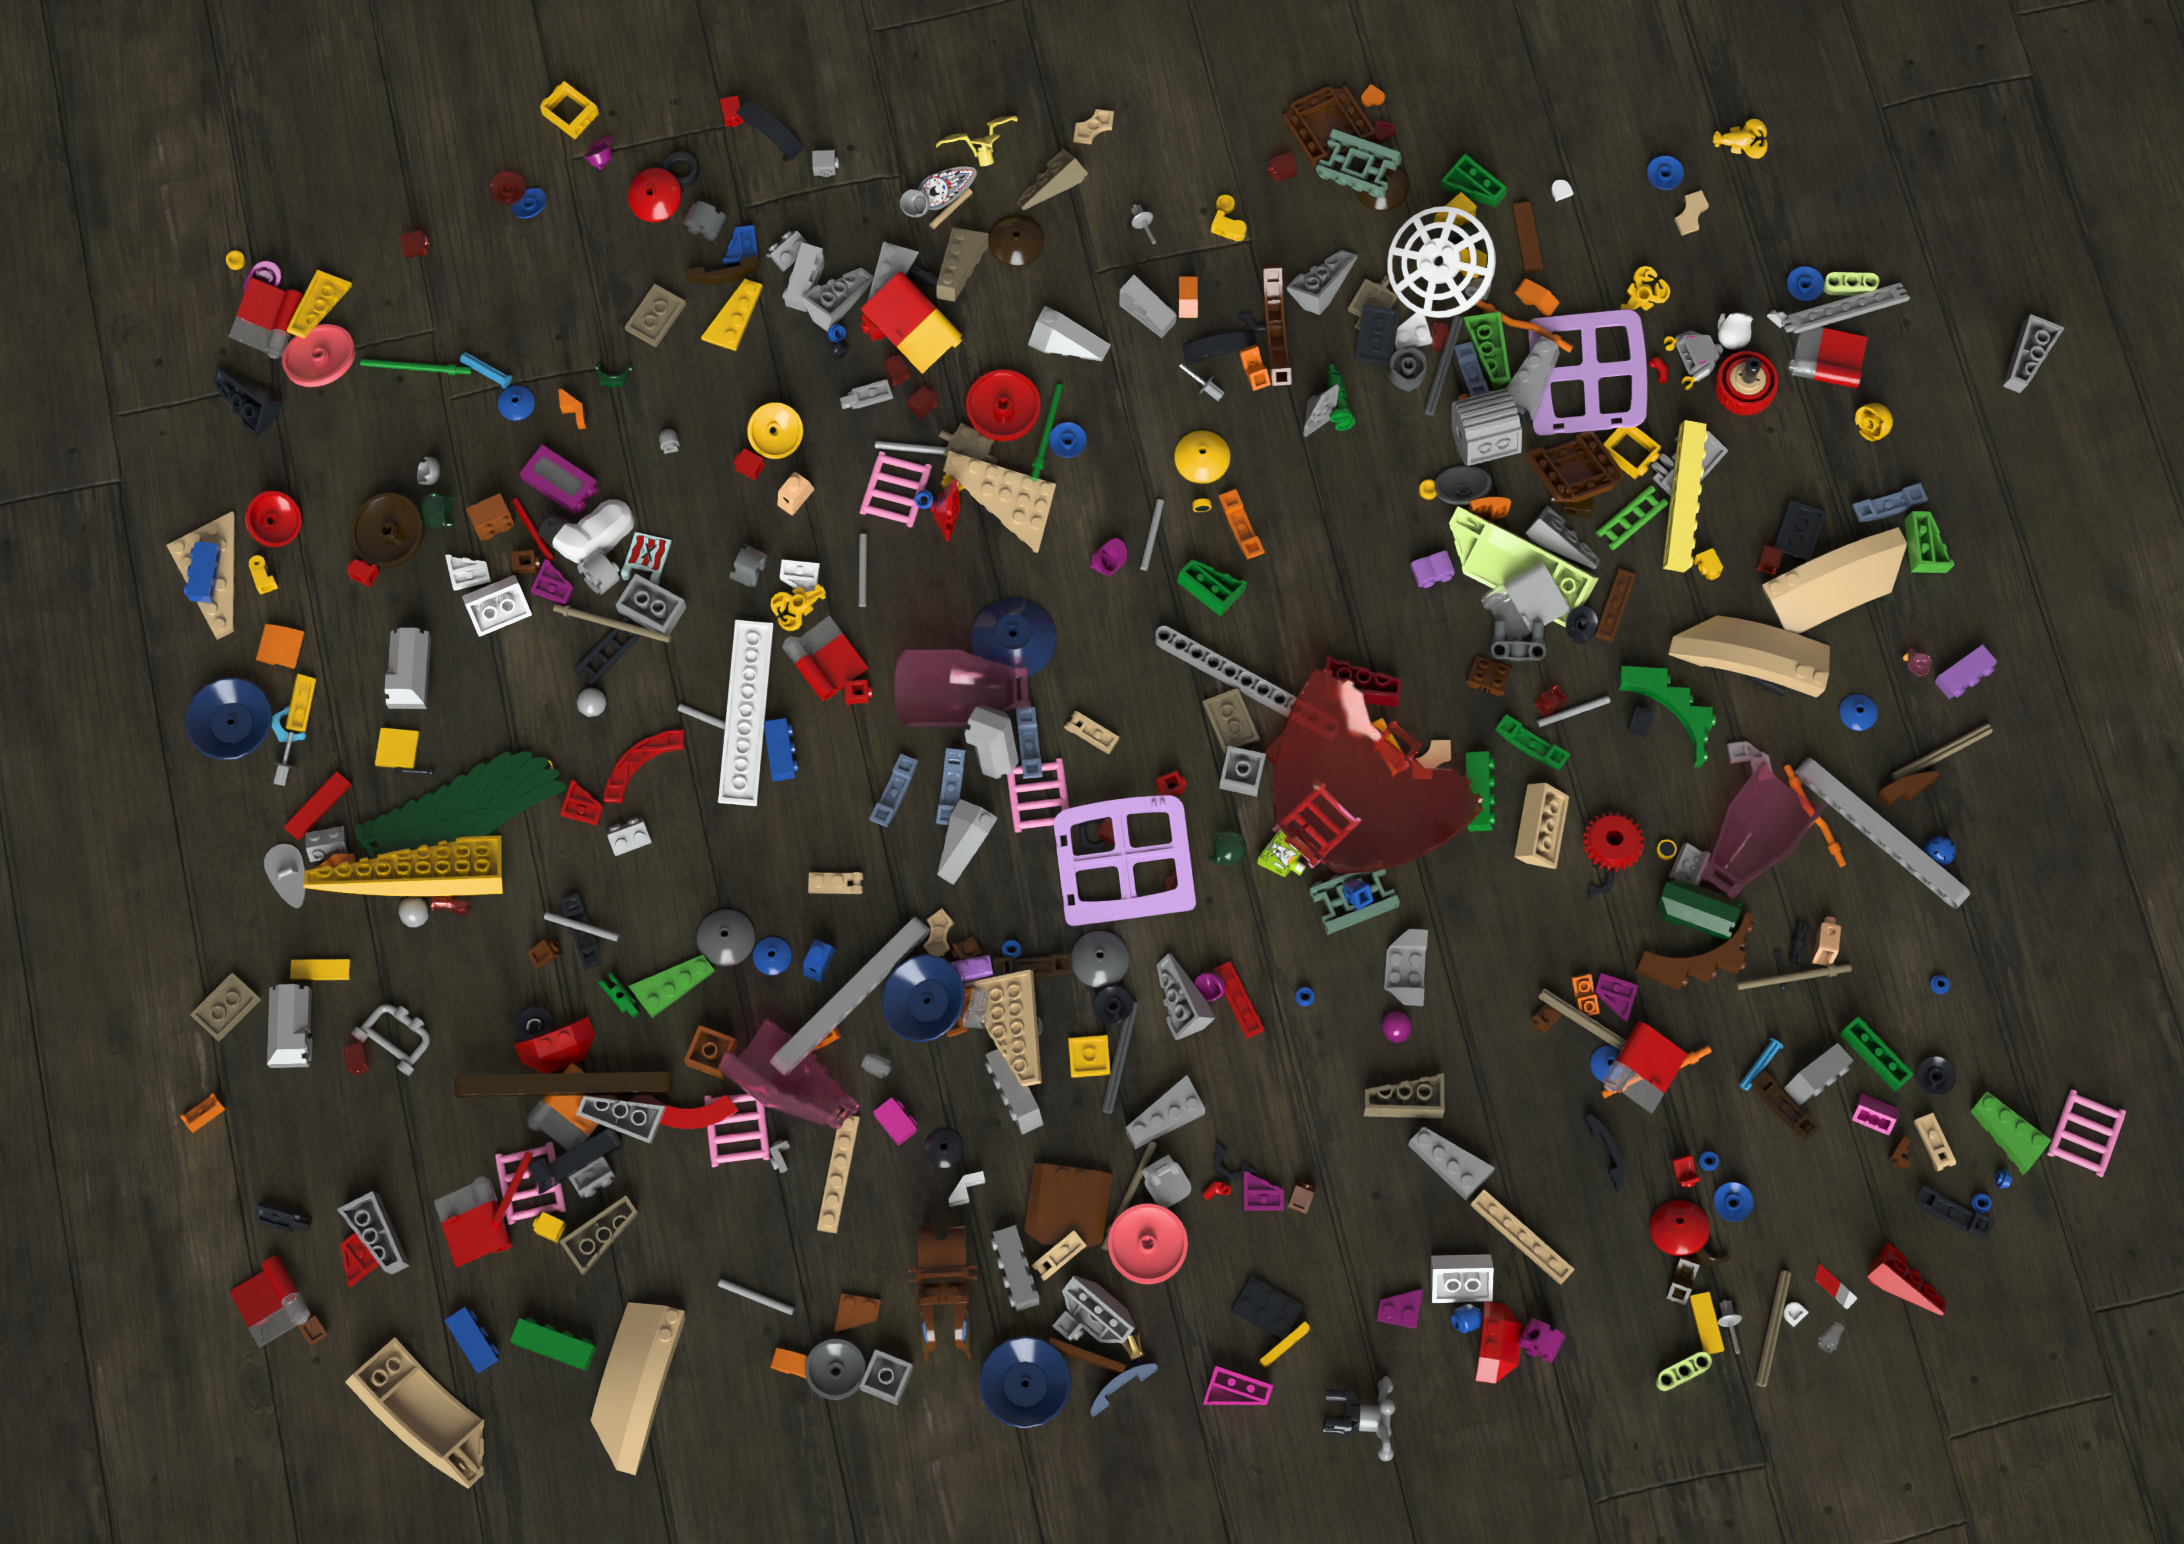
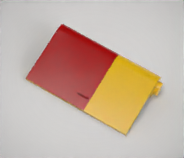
M902 271L898 272L861 308L866 316L922 374L951 346L955 348L963 341L961 339L962 334Z

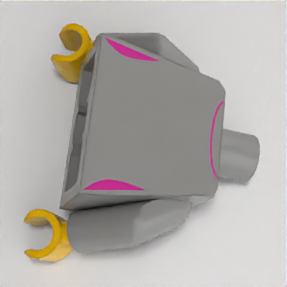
M1694 331L1679 334L1676 338L1668 336L1664 340V344L1672 343L1666 346L1668 351L1673 350L1676 344L1689 375L1693 374L1692 377L1686 376L1683 378L1682 384L1685 381L1691 383L1685 387V390L1691 389L1693 382H1698L1709 375L1714 369L1719 355L1723 352L1721 344H1714L1709 335H1702Z

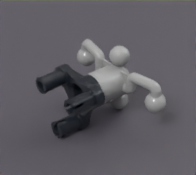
M1384 1376L1378 1382L1377 1386L1380 1391L1378 1406L1360 1405L1352 1389H1326L1325 1402H1343L1345 1412L1344 1419L1326 1418L1323 1421V1434L1341 1435V1437H1348L1353 1431L1376 1432L1377 1436L1382 1439L1383 1444L1378 1450L1379 1458L1383 1461L1391 1460L1394 1456V1451L1389 1438L1392 1434L1390 1419L1391 1414L1395 1411V1404L1392 1400H1386L1387 1394L1393 1390V1383L1390 1378Z

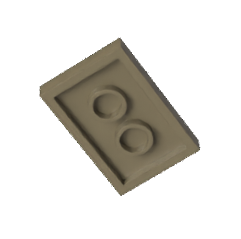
M654 284L626 324L625 330L657 347L685 307L686 301Z
M1238 688L1202 701L1224 754L1227 753L1228 746L1241 748L1259 741L1260 738Z
M231 973L190 1015L219 1042L261 999L237 976Z

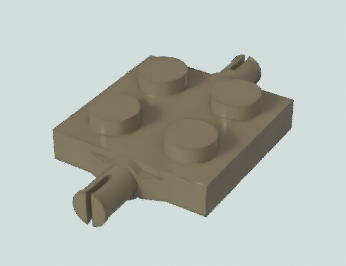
M1386 275L1380 284L1365 279L1348 307V312L1359 318L1355 325L1356 329H1360L1363 305L1392 309L1398 299V295L1388 290L1387 286L1390 279L1389 277L1387 279Z
M963 423L960 424L953 435L944 430L939 435V437L949 441L944 452L945 456L951 451L983 462L987 461L993 465H996L999 460L989 454L994 440L982 436L976 430Z

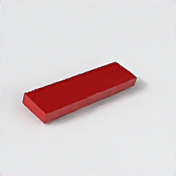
M336 772L284 826V829L299 841L352 786L351 783Z
M1231 961L1214 968L1213 972L1218 973L1225 982L1224 995L1246 1039L1263 1032L1265 1029Z
M525 1152L493 1218L492 1227L499 1229L531 1163L533 1153Z

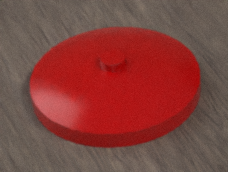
M996 370L981 376L971 386L966 399L967 416L973 428L982 436L995 441H1012L1026 435L1037 423L1041 410L1040 396L1033 382L1021 373L1011 370Z

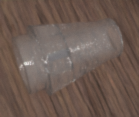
M1834 1322L1819 1337L1818 1346L1828 1353L1836 1350L1844 1327L1840 1323Z

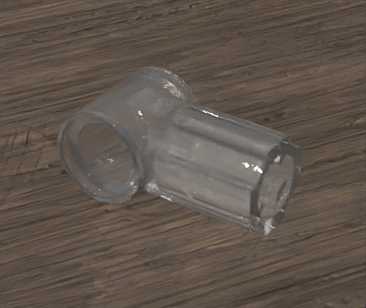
M982 989L972 990L968 1010L963 1013L962 1023L964 1027L984 1029L987 1026L988 1016L986 1008L989 998L988 991Z

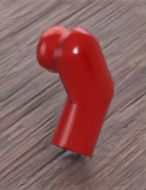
M1660 357L1651 358L1649 365L1652 368H1657L1658 382L1666 383L1668 377L1667 365Z
M1215 1181L1201 1194L1208 1201L1214 1194L1229 1195L1231 1193V1186L1226 1182Z

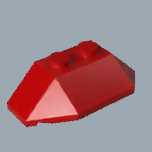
M589 1016L514 1045L521 1063L544 1074H550L568 1067L570 1063L576 1064L584 1061L594 1039L595 1032Z
M1484 1301L1475 1381L1496 1384L1519 1365L1521 1346L1517 1343L1522 1335L1523 1325L1505 1304Z

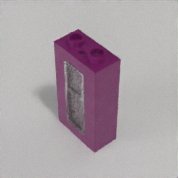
M544 445L540 446L520 472L524 482L574 515H577L579 511H583L589 498L594 497L598 491V484L594 478Z

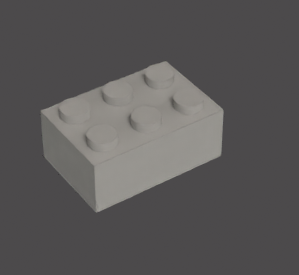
M637 574L634 575L616 603L618 613L627 616L629 619L650 630L667 635L671 633L686 609L685 601L682 598Z

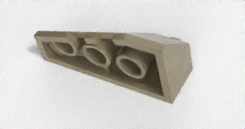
M1062 149L1047 163L1048 169L1043 174H1038L1035 185L1029 186L1016 201V204L1022 210L1030 208L1081 183L1088 174L1075 157L1065 149Z

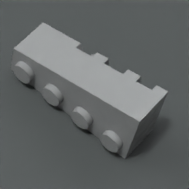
M2030 314L2022 323L2003 387L2020 393L2029 384L2065 327Z
M1541 336L1507 386L1518 412L1524 415V411H1529L1531 419L1534 421L1536 420L1544 392L1547 390L1550 376L1560 354L1558 344L1544 336Z
M1188 1075L1126 1127V1134L1134 1149L1205 1114V1107Z
M1425 1127L1408 1144L1465 1200L1495 1169L1493 1166Z
M1016 1225L993 1232L994 1238L990 1240L993 1250H998L1000 1256L996 1258L999 1269H1004L1006 1275L1002 1278L1005 1288L1009 1287L1011 1295L1008 1296L1011 1307L1015 1306L1016 1311L1039 1305V1295L1036 1291L1033 1277L1030 1274L1029 1265L1024 1255Z

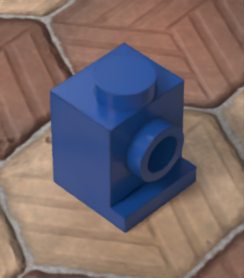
M1355 878L1343 885L1346 900L1354 904L1357 910L1373 902L1369 884Z

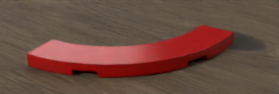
M684 729L660 732V734L643 739L630 748L617 762L607 781L604 803H623L629 781L635 772L649 759L667 751L683 750Z
M651 1094L636 1095L630 1100V1102L666 1106L667 1108L660 1124L680 1129H697L714 1125L726 1120L739 1111L728 1095H724L712 1104L694 1109H681L666 1105Z

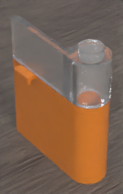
M570 1063L563 1073L585 1072ZM591 1095V1096H588V1097H596V1098H604V1099L618 1100V1098H616L614 1095ZM544 1096L527 1118L529 1121L527 1125L536 1132L538 1129L545 1132L568 1151L583 1144L599 1123L576 1115L583 1096Z

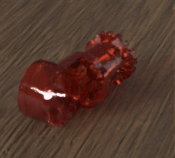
M453 895L431 897L433 899L431 900L433 902L431 903L432 911L447 909L458 915L469 914L470 902L453 901Z

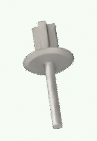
M1136 204L1133 205L1131 209L1134 215L1132 226L1136 229L1144 228L1152 244H1156L1148 227L1153 220L1152 213L1144 212L1140 204L1138 206Z
M1180 364V368L1203 385L1199 395L1205 391L1219 401L1225 392L1211 382L1214 376L1205 382L1185 365Z
M293 732L289 733L283 762H273V764L278 765L274 784L285 786L289 768L295 769L294 766L287 764L294 735Z
M1723 1300L1722 1303H1719L1723 1317L1717 1323L1720 1326L1729 1327L1735 1353L1739 1354L1740 1350L1734 1325H1737L1742 1320V1317L1734 1314L1731 1300Z

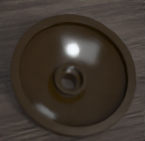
M1384 160L1374 161L1373 166L1380 169ZM1364 165L1358 173L1362 174L1366 165ZM1397 165L1396 171L1389 168L1386 169L1383 176L1386 181L1383 182L1388 183V189L1385 191L1386 195L1384 198L1380 196L1378 198L1373 197L1364 190L1362 192L1355 190L1357 198L1363 205L1376 211H1389L1404 202L1409 191V179L1399 165ZM1369 173L1366 182L1375 185L1374 181L1377 175Z
M1011 215L1001 219L994 225L990 232L989 245L992 254L1001 263L1019 267L1030 264L1038 258L1043 250L1044 235L1040 226L1031 218L1022 215Z

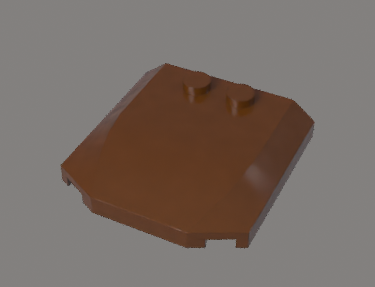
M1342 86V89L1324 87L1294 101L1287 113L1282 115L1283 122L1312 166L1319 165L1320 159L1329 162L1334 151L1333 148L1328 147V140L1331 138L1332 129L1369 142L1376 137L1375 129L1347 86ZM1341 145L1342 149L1339 154L1344 156L1348 154L1350 148Z
M1585 431L1577 434L1574 441L1544 451L1543 447L1526 452L1525 456L1557 502H1579L1610 491L1619 483L1624 475L1622 469L1594 431Z
M1045 1163L1034 1164L1024 1233L1035 1239L1039 1244L1050 1247L1057 1245L1073 1230L1077 1232L1087 1245L1081 1251L1103 1244L1112 1174Z

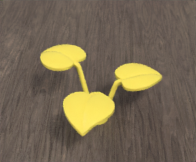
M1017 116L999 117L988 122L987 125H990L989 135L983 138H976L970 141L967 133L953 134L940 140L936 144V148L942 143L966 140L975 157L978 156L980 166L993 164L992 143L1000 137V134L993 135V128L1010 120L1017 122ZM972 143L981 144L982 146L978 147V151H976Z

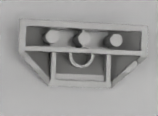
M1073 1276L1063 1289L1062 1293L1065 1296L1068 1313L1079 1323H1082L1084 1325L1083 1329L1099 1342L1124 1343L1136 1328L1128 1309L1099 1284Z

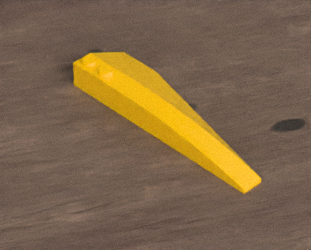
M502 836L456 838L454 842L447 843V841H441L435 846L427 847V845H422L412 851L408 848L377 855V858L370 860L366 857L359 859L360 862L348 864V862H343L333 868L325 866L304 871V888L387 896L503 894Z

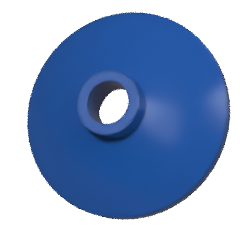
M1660 156L1649 164L1647 176L1655 187L1662 190H1670L1682 182L1684 170L1681 163L1675 158Z
M527 189L514 199L512 210L519 218L533 217L543 210L547 197L540 189Z
M1803 266L1794 269L1789 274L1787 287L1795 298L1802 301H1811L1822 293L1824 280L1816 269Z
M512 386L505 389L498 399L500 413L512 421L527 418L535 407V399L532 392L523 386ZM514 399H519L516 403L512 402Z
M1070 422L1057 425L1051 431L1049 437L1050 447L1053 452L1065 458L1079 455L1084 450L1087 441L1084 430L1079 425ZM1065 441H1071V444L1066 445Z
M1853 694L1842 701L1839 715L1845 726L1852 730L1863 731L1875 723L1878 711L1875 703L1869 697L1862 694ZM1856 708H1861L1863 712L1859 713Z
M777 937L761 940L753 951V961L756 968L767 975L780 974L791 963L792 953L789 945ZM769 952H775V956L769 957Z
M1612 1045L1602 1046L1597 1049L1590 1061L1593 1075L1599 1081L1606 1084H1614V1082L1620 1079L1623 1080L1629 1072L1619 1067L1615 1062L1613 1066L1608 1065L1607 1061H1614L1620 1052L1619 1049Z
M1726 1183L1719 1187L1714 1195V1208L1718 1215L1727 1221H1742L1750 1215L1753 1209V1196L1748 1188L1740 1183ZM1730 1200L1735 1201V1207L1729 1205Z

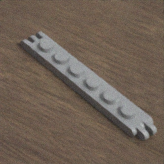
M1897 283L1788 315L1781 324L1785 327L1784 329L1787 333L1792 331L1800 333L1906 302L1910 297L1906 294L1907 292L1903 288L1902 283Z

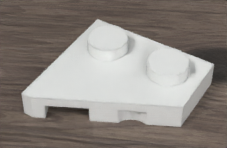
M1416 312L1397 328L1396 351L1401 348H1415L1432 344L1425 315Z
M445 555L454 591L491 582L486 562Z
M782 560L780 580L794 589L802 587L804 592L815 590V585L818 584L820 564Z

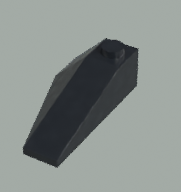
M217 367L213 380L214 386L225 400L228 399L233 406L232 411L235 414L238 413L241 417L242 425L255 436H259L278 417L282 401L271 392L222 367Z

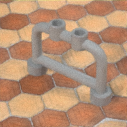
M381 1005L374 1010L360 1029L355 1027L351 1034L362 1043L369 1036L399 1058L401 1062L397 1065V1068L407 1076H410L414 1071L412 1066L430 1043L429 1033L423 1028L424 1023L419 1018L415 1017L412 1020L407 1016L409 1012L404 1007L399 1006L397 1009L392 1005ZM389 1012L397 1020L403 1022L422 1037V1042L410 1057L371 1029V1026L382 1013Z

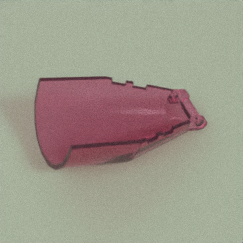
M904 650L898 657L894 676V701L898 720L902 727H963L968 725V720L975 707H981L980 705L982 704L1002 712L1013 708H1030L1031 701H1029L1027 678L1029 669H1015L995 661L983 659L980 656L968 654L962 650ZM1016 676H1020L1021 701L1017 699Z
M1762 761L1728 806L1710 863L1703 871L1701 878L1705 881L1709 880L1728 893L1730 898L1734 899L1745 885L1792 854L1825 810L1827 803L1823 801L1821 805H1818L1802 797L1780 781L1769 770L1766 763ZM1715 871L1722 878L1733 884V887L1713 875V872Z
M768 1018L764 1020L756 1036L738 1058L728 1050L725 1052L719 1065V1072L765 1107L823 1126L829 1124L834 1129H839L850 1115L860 1110L859 1103L847 1094L836 1079L830 1078L826 1073L827 1068L820 1066L815 1060L817 1056L812 1051L787 1076L781 1074L771 1065V1059L793 1037ZM842 1108H845V1110L838 1116Z

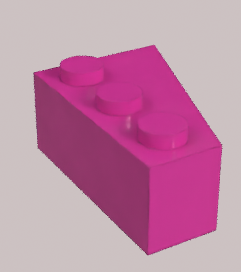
M1215 1366L1203 1405H1267L1273 1385Z

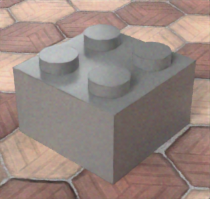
M1228 746L1219 789L1257 797L1266 754Z
M875 1349L859 1386L860 1390L898 1405L913 1371V1364Z

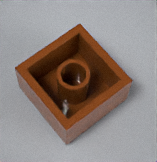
M500 493L466 508L480 541L489 540L495 534L507 532L511 527L515 526Z
M699 1025L684 1062L688 1067L724 1079L738 1042L733 1037Z

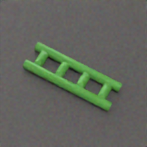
M1650 485L1596 531L1599 537L1606 534L1613 541L1609 544L1610 549L1613 551L1668 505L1666 499L1663 498L1659 502L1652 495L1655 492L1653 486ZM1645 499L1653 506L1647 513L1638 506ZM1631 511L1640 518L1633 525L1625 518ZM1618 522L1626 529L1619 537L1611 530Z

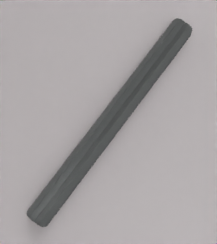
M1455 315L1453 317L1424 413L1426 415L1433 416L1462 326L1463 318L1461 316Z
M1132 1001L1133 1008L1131 1014L1122 1023L1102 1111L1104 1113L1112 1114L1138 1007V1003Z

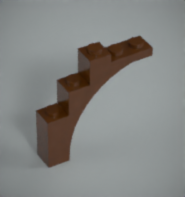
M1282 265L1263 266V313L1266 323L1268 366L1272 385H1291V366L1284 317Z
M1746 912L1738 931L1732 938L1717 949L1699 956L1670 958L1644 951L1635 973L1678 991L1681 986H1686L1690 976L1708 983L1710 978H1715L1719 968L1737 975L1739 970H1744L1747 959H1744L1746 952L1742 950L1747 942V939H1744L1746 932L1750 933L1754 922L1751 921L1753 915Z

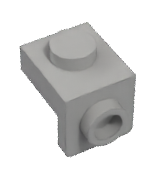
M783 1140L777 1141L769 1148L773 1156L770 1159L774 1170L779 1169L780 1173L788 1170L780 1152L790 1148L787 1140L784 1142Z
M1066 1311L1052 1326L1070 1343L1073 1339L1077 1341L1084 1333L1082 1330L1084 1325Z

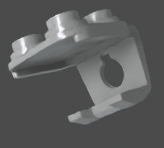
M1169 1154L1144 1168L1141 1172L1145 1178V1187L1159 1206L1168 1208L1187 1197L1191 1192L1189 1180L1179 1164L1173 1162Z

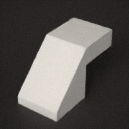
M983 1171L962 1177L949 1198L950 1207L969 1203L966 1187L985 1183Z

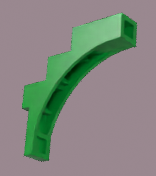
M1621 666L1619 671V690L1632 691L1651 697L1673 712L1687 730L1692 741L1694 767H1702L1704 761H1707L1708 755L1707 750H1704V743H1707L1708 732H1710L1712 725L1715 726L1716 714H1713V708L1692 706L1693 695H1690V688L1670 687L1671 676L1667 675V669Z

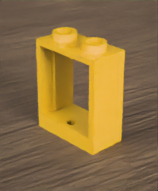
M565 81L561 85L556 86L553 93L548 98H545L540 106L542 115L574 139L599 115L597 105ZM566 96H569L584 108L570 125L551 112Z
M1636 426L1618 428L1603 444L1619 467L1634 479L1639 475L1643 476L1649 468L1647 466L1651 462H1656L1660 456L1661 446ZM1626 434L1650 452L1637 468L1613 450Z

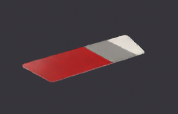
M1821 1264L1818 1265L1815 1281L1848 1309L1857 1297Z

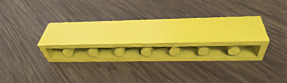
M1685 420L1679 425L1662 569L1685 572L1693 564L1691 552L1695 546L1693 535L1698 524L1695 518L1700 507V503L1697 501L1698 495H1700L1702 490L1700 477L1704 473L1702 460H1704L1706 455L1704 442L1708 438L1707 424Z

